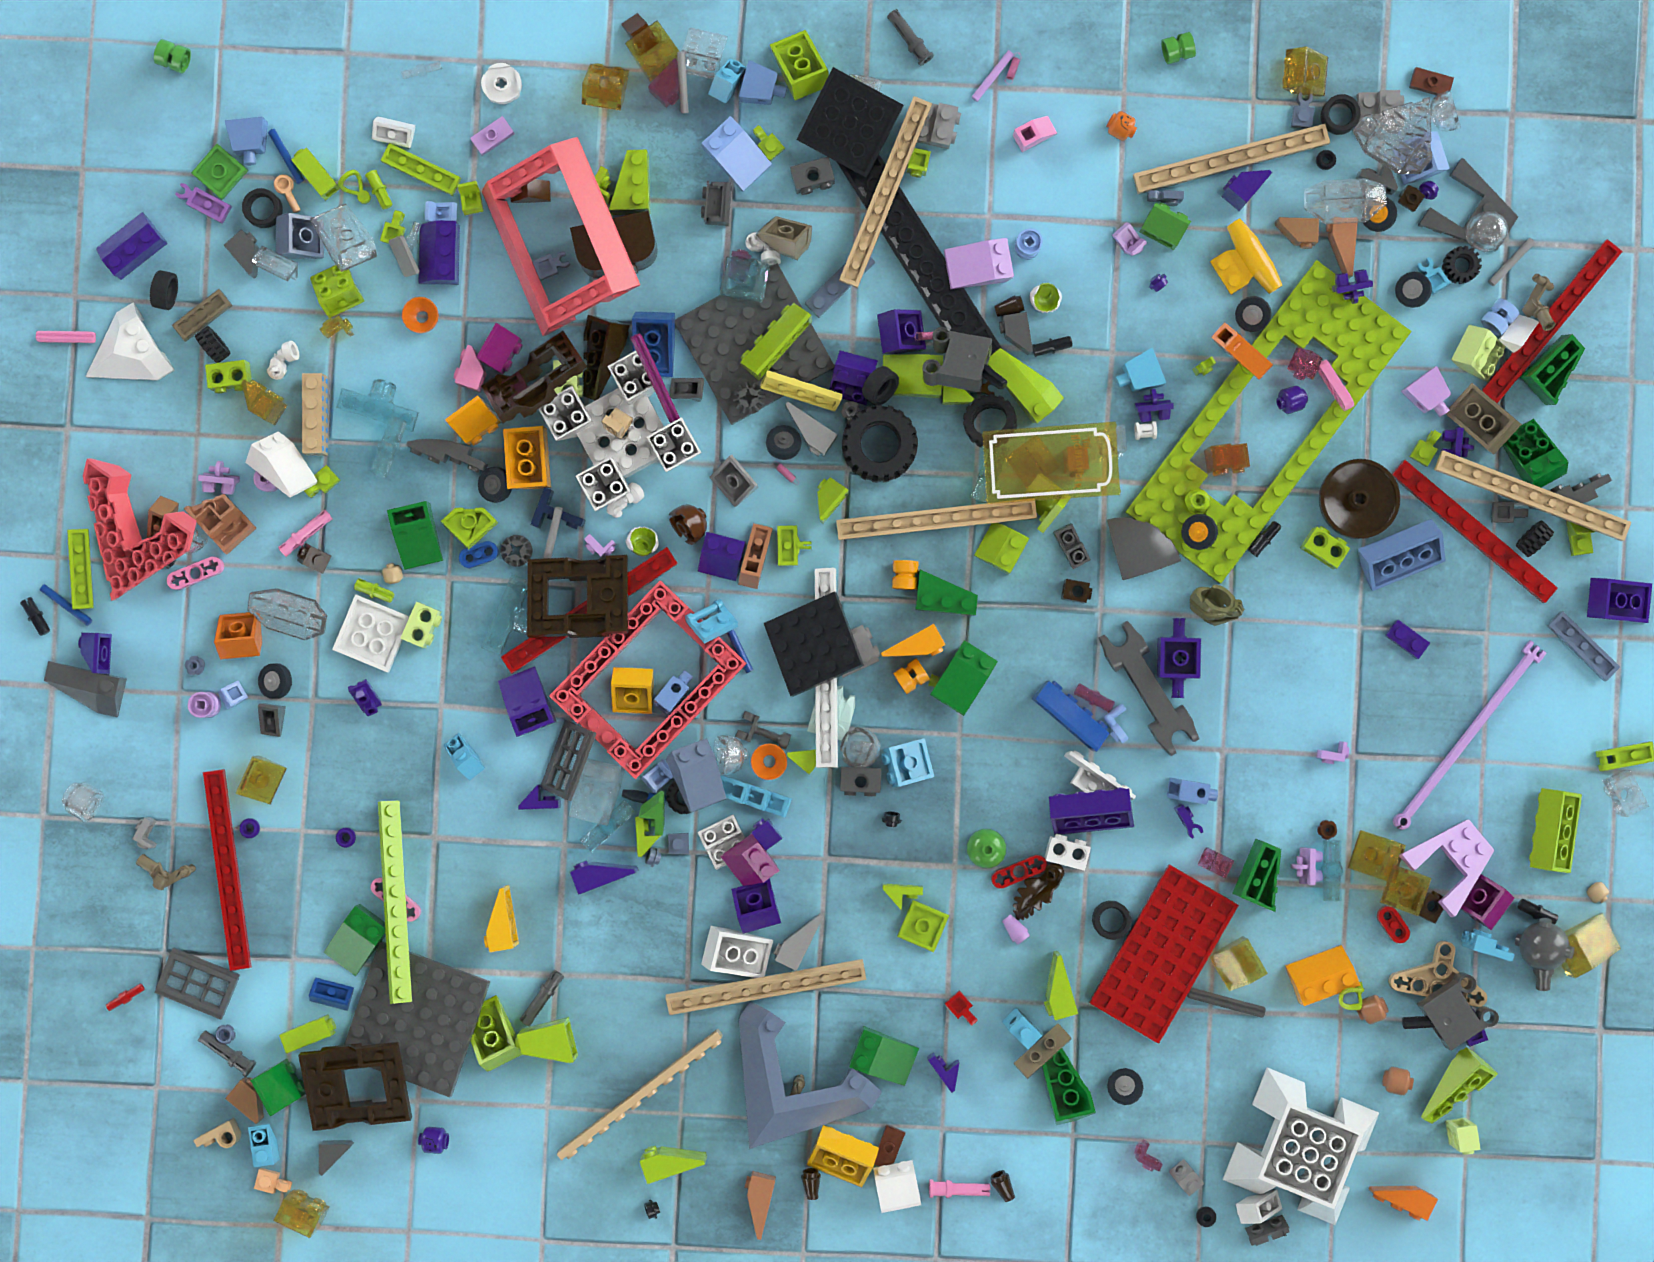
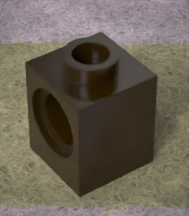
M1065 579L1061 599L1087 603V599L1090 600L1092 595V588H1089L1090 583ZM1074 586H1079L1082 589L1080 597L1073 595L1072 589Z
M1424 891L1413 912L1436 924L1444 910L1438 903L1443 896L1435 891L1431 893ZM1433 900L1435 904L1434 909L1429 911L1427 904Z

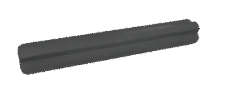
M1191 988L1187 994V997L1193 1000L1261 1018L1264 1017L1266 1008L1263 1006L1196 988Z

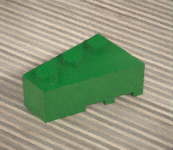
M1573 334L1561 335L1520 378L1545 405H1556L1559 401L1558 397L1562 389L1566 387L1567 380L1571 372L1575 370L1585 347Z
M921 569L919 570L915 610L976 615L978 595Z
M1255 838L1232 894L1276 912L1275 897L1278 891L1276 886L1280 870L1281 849Z

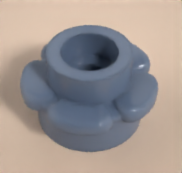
M191 656L189 660H186L185 668L188 674L200 675L204 671L205 663L203 659L198 658V656Z
M650 848L646 855L645 863L651 865V867H654L655 864L658 865L660 862L661 853H659L658 848Z
M228 1024L226 1026H219L216 1032V1039L220 1043L229 1044L236 1036V1033L233 1031L234 1028Z

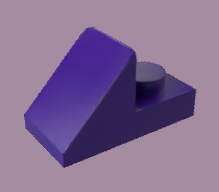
M538 784L518 805V810L560 808L561 799H555V796H543V800H541L540 784Z
M933 1052L927 1059L951 1093H953L956 1088L960 1062L956 1060L947 1068H944L947 1064L940 1055L936 1056Z

